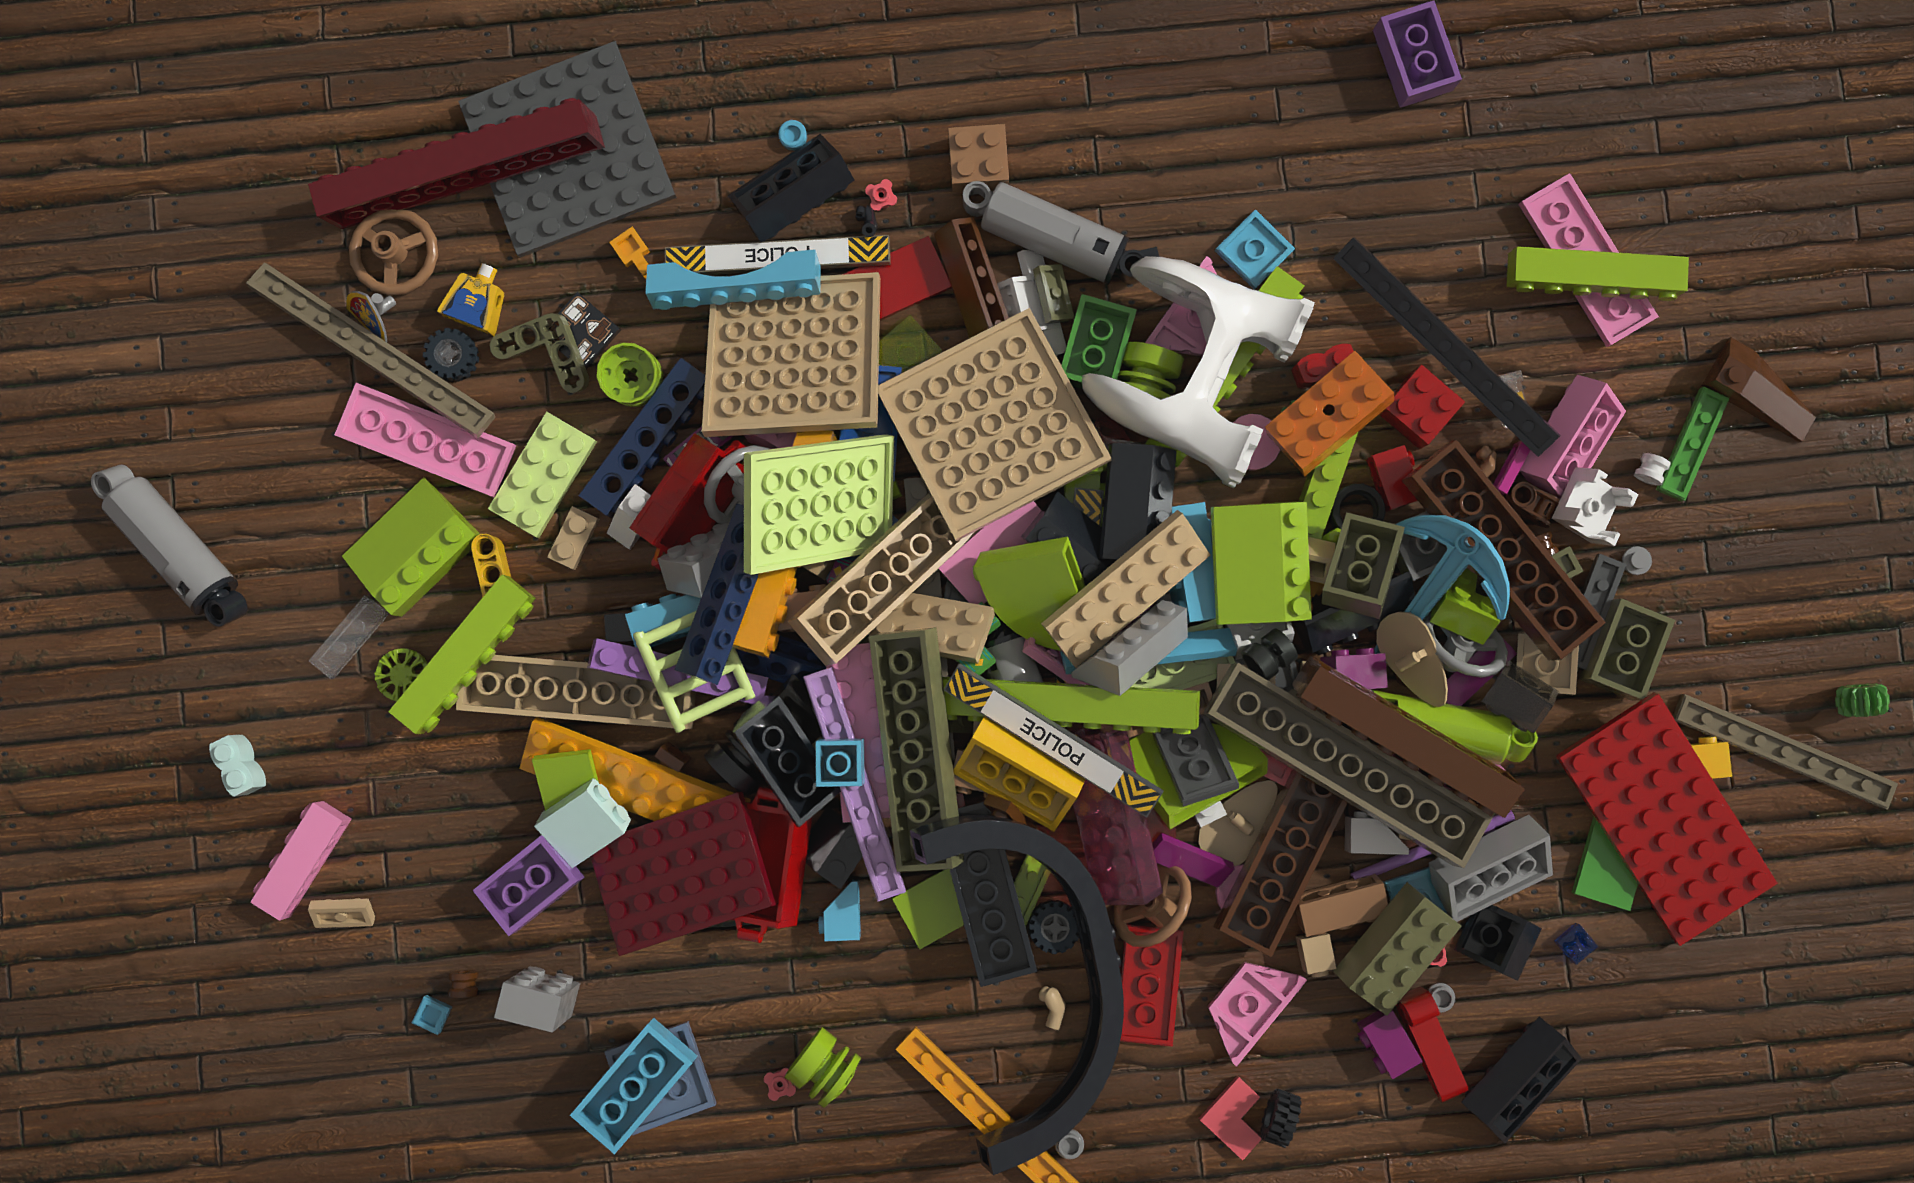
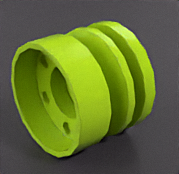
M1128 342L1122 364L1132 371H1119L1118 379L1162 400L1171 397L1169 394L1175 392L1176 387L1165 379H1178L1184 358L1180 354L1164 347L1143 342Z
M620 343L610 347L602 354L597 365V379L600 388L609 398L628 407L646 405L662 384L664 378L660 362L649 351L635 343ZM630 371L632 373L636 372V376L639 378L638 381L634 382L631 380L629 382L628 373Z
M823 1027L808 1042L784 1078L798 1089L803 1087L809 1080L814 1084L808 1097L813 1099L822 1089L824 1093L819 1099L818 1104L825 1108L847 1087L855 1074L861 1057L855 1053L847 1062L843 1061L850 1049L847 1046L842 1048L837 1054H834L832 1049L837 1038Z

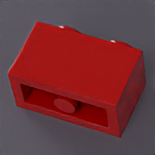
M1405 445L1372 455L1366 459L1376 491L1381 494L1385 503V512L1418 501L1401 481L1413 471L1415 466L1413 455L1409 450H1406Z

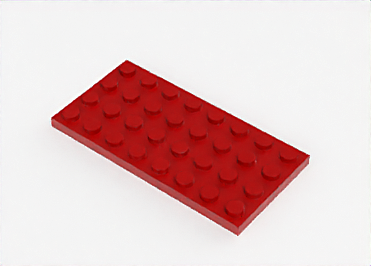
M1653 692L1556 755L1677 945L1685 944L1778 884L1658 693Z

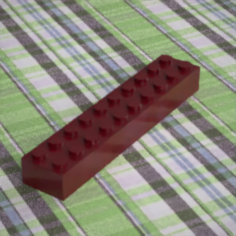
M569 98L562 100L558 106L536 108L532 114L526 116L515 115L508 117L505 120L506 122L497 125H482L475 132L456 133L451 136L452 139L443 142H428L424 145V148L402 150L398 152V156L392 158H377L372 160L371 164L363 167H348L341 174L322 175L318 177V181L308 184L316 216L340 229H345L360 224L365 217L377 211L406 210L605 148L597 116L580 99Z

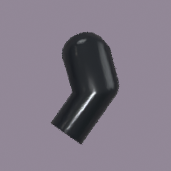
M868 205L867 207L858 206L855 219L857 221H864L862 233L866 237H872L878 228L874 210Z

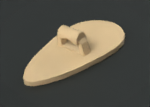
M1399 611L1388 615L1380 622L1377 629V645L1380 653H1385L1386 662L1415 695L1435 707L1443 706L1447 701V678L1443 663L1435 654L1436 643L1427 625L1421 618L1410 612Z
M1266 780L1254 783L1222 803L1227 815L1200 827L1198 835L1200 849L1233 862L1234 866L1242 864L1247 859L1277 799L1278 788L1275 782Z

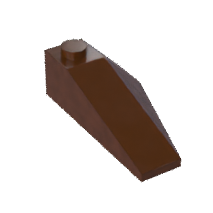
M1732 337L1726 341L1702 384V387L1728 397V402L1798 442L1803 441L1816 418L1756 351Z

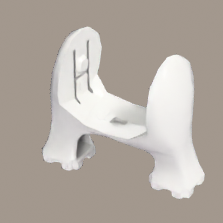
M1146 256L1131 266L1132 276L1158 295L1197 313L1206 340L1203 357L1184 392L1162 400L1125 382L1091 373L1082 376L1083 391L1102 412L1117 423L1208 465L1222 480L1223 484L1234 488L1236 484L1241 482L1247 471L1263 429L1254 425L1245 426L1229 422L1213 408L1214 402L1241 342L1251 341L1259 343L1270 350L1275 359L1285 362L1298 345L1315 302L1306 298L1286 299L1252 290L1184 260Z

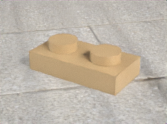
M572 506L547 558L576 570L600 519Z
M369 899L312 900L308 908L315 928L373 926L375 920Z

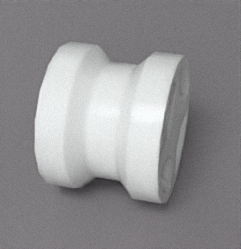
M1643 453L1641 457L1642 464L1640 468L1636 469L1634 476L1651 485H1662L1664 481L1663 473L1669 469L1671 463L1661 456Z

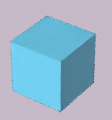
M864 738L819 739L816 741V787L862 786L865 783Z

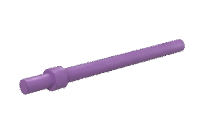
M1510 810L1506 818L1500 815L1493 816L1483 836L1495 831L1497 827L1515 821L1513 812ZM1418 846L1410 849L1409 855H1395L1351 873L1352 879H1357L1372 874L1379 875L1432 853Z

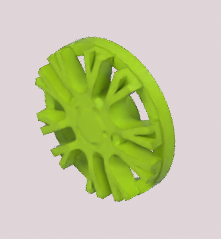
M401 648L388 652L379 660L376 673L374 674L378 685L377 688L387 698L397 701L400 698V686L403 687L404 693L415 680V677L419 675L415 673L414 668L420 664L425 668L428 664L426 659L420 653L411 649ZM400 653H406L405 661L403 663H401L398 658V654ZM415 656L416 659L412 665H408L412 657ZM392 658L396 665L393 666L388 659ZM384 665L390 669L388 674H382ZM390 677L391 681L383 684L382 679ZM391 684L395 685L393 694L387 691Z

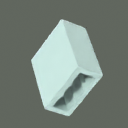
M592 778L558 803L543 811L534 827L570 867L574 868L623 835L631 819L626 809L618 805L610 796L608 789Z

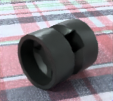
M1275 628L1261 638V644L1254 643L1244 650L1242 658L1248 669L1264 679L1270 680L1278 674V667L1286 668L1298 658V654L1288 637Z

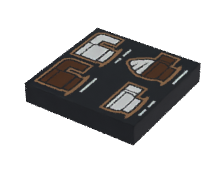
M578 292L558 313L563 315L569 323L586 370L621 331L618 326ZM552 321L549 330L556 332L559 323ZM558 337L559 339H554L553 342L565 340V337ZM562 345L559 351L569 359L571 355L570 349L566 345Z

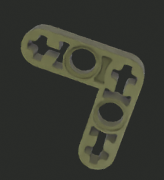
M550 313L499 333L490 341V351L498 359H512L546 345L559 382L565 391L570 393L582 392L589 384V376L567 319L561 314ZM552 321L559 323L556 332L549 330ZM528 328L532 329L536 336L535 341L531 345L527 344L523 339V333ZM558 337H565V340L553 342L554 339H559ZM516 341L517 345L507 347L506 351L500 350L503 342ZM562 345L569 347L571 352L570 358L567 361H562L558 356V350ZM575 363L576 367L564 370V366H570ZM573 375H578L580 378L576 385H571L569 381L573 378Z

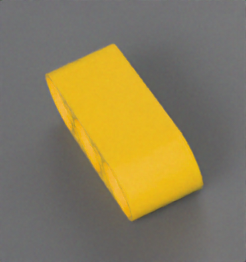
M489 534L477 535L471 544L482 597L495 583H492L489 579V573L493 568H498L500 576L503 574L511 577L502 541ZM491 540L493 550L490 554L485 555L482 551L483 544Z

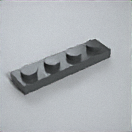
M1596 554L1581 593L1605 621L1627 564L1602 554ZM1603 625L1579 645L1578 669L1586 670Z

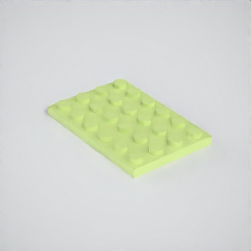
M885 434L744 453V572L753 575L861 555L892 527L894 436Z

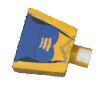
M481 263L476 278L464 273L459 274L437 312L445 318L495 336L504 299V292L492 284L498 270Z

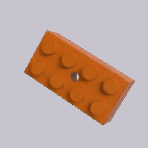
M1354 351L1267 424L1265 430L1269 438L1305 477L1394 402V392L1363 358ZM1327 410L1335 411L1332 415L1329 416L1324 414V412Z

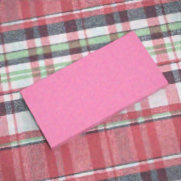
M1033 501L979 529L938 569L969 603H986L987 599L979 581L975 580L973 575V566L980 552L1028 544L1021 536L1042 510Z

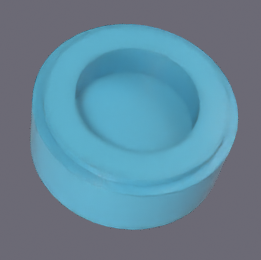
M789 120L781 125L778 135L783 147L794 151L806 143L807 132L802 123L796 120Z

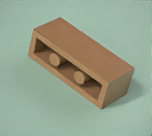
M1376 874L1304 891L1295 911L1299 927L1305 936L1313 937L1335 929H1350L1354 924L1365 921L1374 922L1387 907L1388 902L1384 883Z

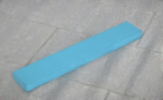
M1230 628L1188 632V638L1158 664L1236 656L1237 648ZM1060 651L1066 675L1071 674L1076 668L1070 663L1064 653Z

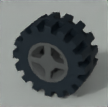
M1048 900L1047 902H1042L1033 910L1029 918V933L1034 944L1042 949V951L1050 952L1051 954L1064 953L1069 948L1071 949L1075 942L1078 941L1077 923L1073 909L1069 904L1060 900Z

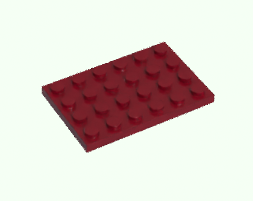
M737 792L625 831L623 835L591 856L619 956L776 905L743 792Z

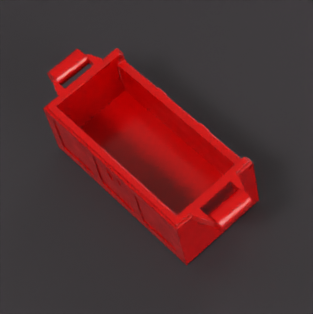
M696 433L690 438L629 527L632 531L657 547L655 556L651 561L652 566L661 571L657 558L661 557L663 552L667 554L668 549L690 542L691 537L710 532L716 521L709 517L704 505L705 485L711 471L724 457L737 449L746 447L741 442L735 440L731 446L722 451ZM744 461L742 464H740L739 462L736 463L738 468L744 474ZM727 472L721 478L716 489L715 502L721 512L725 510L733 498L732 487L734 481Z
M763 787L758 789L757 796L753 802H746V806L776 905L732 919L736 923L737 938L756 943L762 942L768 927L779 929L797 926L812 822L811 817L803 825L797 827L773 791ZM760 799L770 800V801H776V802H779V803H778V804H772V803L760 802ZM743 922L760 925L761 930L742 928Z

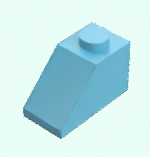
M853 879L825 909L824 916H819V934H824V941L860 940L859 879Z

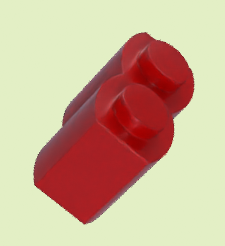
M1338 344L1328 349L1324 354L1314 353L1302 358L1291 369L1297 387L1306 389L1315 385L1354 352L1351 344Z

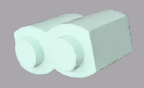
M228 735L210 744L211 758L214 764L222 770V782L232 796L248 795L266 786L264 771L254 761L252 745L245 736Z

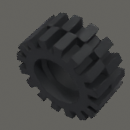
M1278 1088L1274 1090V1093L1272 1092L1261 1122L1263 1123L1260 1128L1262 1140L1283 1148L1288 1147L1293 1139V1132H1296V1124L1299 1123L1300 1119L1298 1117L1301 1113L1300 1106L1302 1104L1300 1096Z

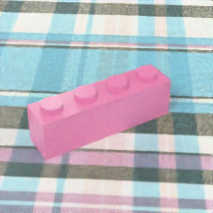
M324 801L314 802L305 807L300 815L302 821L299 826L287 835L284 841L287 845L281 854L278 853L269 864L270 872L266 878H262L253 890L255 895L250 903L279 921L291 917L352 820Z

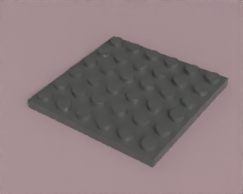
M616 41L458 101L470 133L478 131V128L485 124L497 125L506 122L505 120L511 116L532 114L533 110L539 107L551 108L558 106L562 100L569 98L580 99L597 116L605 148L490 183L519 258L677 198Z

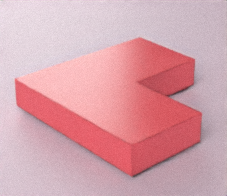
M1237 1075L1199 1117V1120L1238 1157L1244 1160L1262 1138L1241 1118L1258 1101L1260 1096Z

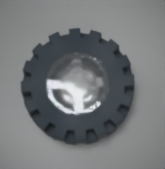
M444 328V331H436L435 336L430 335L428 338L430 342L424 344L426 352H423V357L426 359V366L432 373L449 382L456 380L459 382L463 380V377H470L471 371L475 372L477 368L475 363H479V357H477L479 351L470 337L457 329L452 330L450 328Z

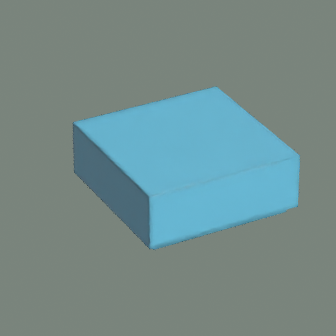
M425 995L412 1024L438 1035L444 1027L452 1006Z

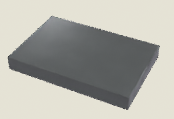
M1203 714L1199 715V727L1196 730L1191 729V734L1173 733V728H1161V732H1152L1153 739L1183 807L1239 789V782L1211 721Z

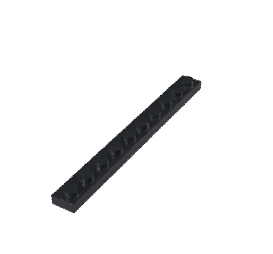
M1355 237L1333 258L1536 456L1539 457L1561 436Z

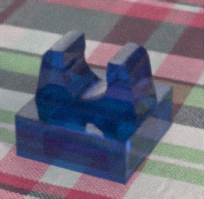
M1578 923L1572 925L1554 940L1575 965L1598 947Z

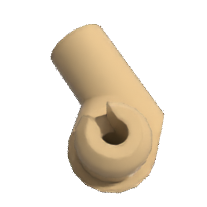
M1045 986L1039 992V999L1045 1002L1050 1010L1046 1026L1059 1030L1066 1004L1057 989Z

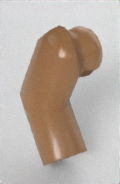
M1485 445L1477 451L1476 456L1481 460L1479 468L1489 477L1495 470L1497 454L1495 450H1491Z

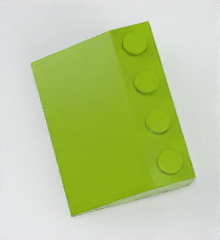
M423 477L342 557L371 595L391 615L402 617L471 551L472 541L480 533Z
M1307 502L1211 507L1216 624L1311 620Z

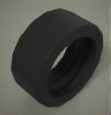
M1351 484L1337 492L1329 515L1332 527L1334 529H1342L1344 522L1340 515L1342 502L1348 496L1361 495L1366 497L1373 507L1371 519L1383 521L1385 518V503L1381 494L1373 487L1366 484Z

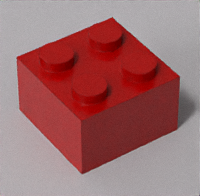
M1420 365L1411 372L1394 392V402L1379 415L1417 448L1422 449L1431 443L1465 401L1428 369Z

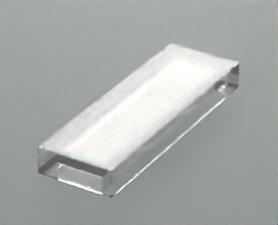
M364 595L310 658L309 662L329 679H334L389 613L369 596Z

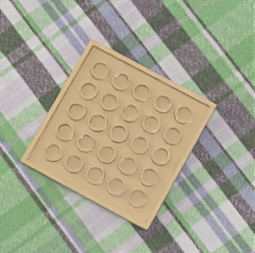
M879 272L821 276L820 295L786 297L779 300L763 299L754 300L753 302H730L723 305L710 304L702 433L704 437L877 428L881 282Z
M1030 308L878 385V395L955 541L1112 460Z

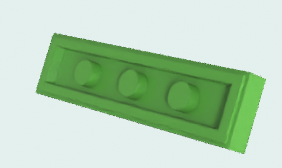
M1706 387L1699 388L1668 460L1671 463L1670 467L1664 471V481L1662 485L1657 486V491L1681 502L1686 500L1729 401L1728 397Z

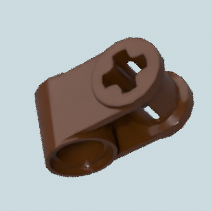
M1527 482L1512 484L1508 493L1503 495L1516 513L1543 528L1550 527V519L1560 501L1556 496L1544 492ZM1517 489L1523 494V501L1521 503L1515 498Z

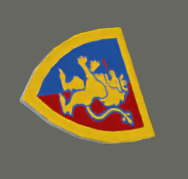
M353 291L347 295L346 308L367 330L387 342L386 330L380 316L396 305L394 298L389 295L383 299L381 294L375 293L370 299L368 294L360 291Z

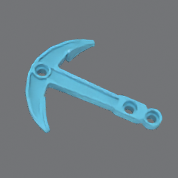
M1419 515L1395 524L1405 527L1404 534L1425 540L1432 537L1447 546V551L1408 608L1403 612H1410L1423 621L1466 567L1471 565L1485 579L1481 582V586L1494 606L1497 619H1505L1510 598L1509 580L1502 558L1485 535L1470 524L1446 515ZM1468 537H1472L1475 540V546L1468 544ZM1378 645L1375 646V654L1380 653Z

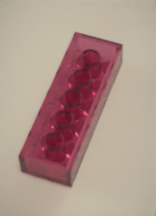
M1113 725L1101 726V729L1083 727L1070 731L1136 773L1127 731L1113 730ZM1085 780L1073 804L1089 873L1099 888L1105 905H1145L1163 893L1147 818L1088 780Z

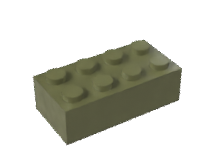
M1406 882L1333 972L1351 990L1382 1013L1388 1015L1462 926Z

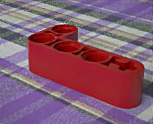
M1421 986L1408 991L1397 1003L1396 1008L1414 1048L1423 1061L1421 1064L1437 1098L1442 1103L1467 1092L1468 1086L1437 1019L1440 1012L1434 998L1428 990Z

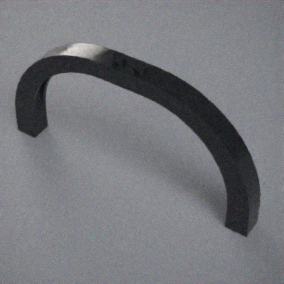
M967 815L952 817L911 829L910 834L915 858L928 865L974 850L1006 849L1030 855L1040 862L1060 883L1073 909L1089 986L1090 1008L1086 1034L1080 1052L1066 1078L1056 1091L1034 1111L1013 1123L976 1137L981 1165L992 1175H996L1027 1162L1053 1147L1083 1119L1093 1106L1105 1086L1118 1053L1123 1028L1124 996L1119 970L1121 960L1114 945L1115 931L1110 924L1106 905L1099 888L1081 861L1057 840L1028 825L1008 818L991 815Z

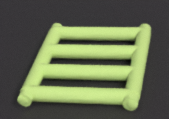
M696 611L647 633L641 631L633 634L639 652L676 733L683 731L686 728V724L738 700L755 698L753 688L738 653L732 646L722 676L733 671L739 688L680 714L673 698L708 682L690 677L668 687L661 671L677 664L682 649L656 660L650 644L691 626Z

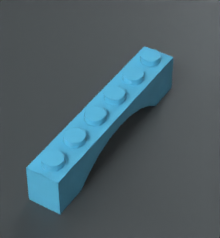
M816 250L786 252L779 259L761 269L736 276L714 277L698 274L683 268L675 262L647 265L646 295L653 309L667 310L673 307H697L698 305L707 304L723 305L730 302H753L754 300L763 299L779 300L786 297L820 295L821 266Z

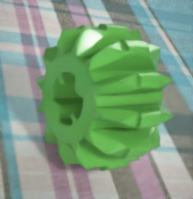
M1854 684L1841 686L1836 690L1835 704L1838 713L1843 716H1878L1885 714L1889 710V694L1887 693V687L1882 684Z

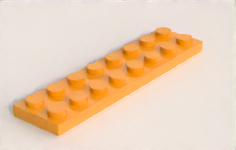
M536 717L531 723L519 768L536 775L532 759L536 755L591 749L599 784L604 785L608 789L610 796L618 805H621L627 811L653 821L734 794L539 717ZM744 797L745 802H751V799Z

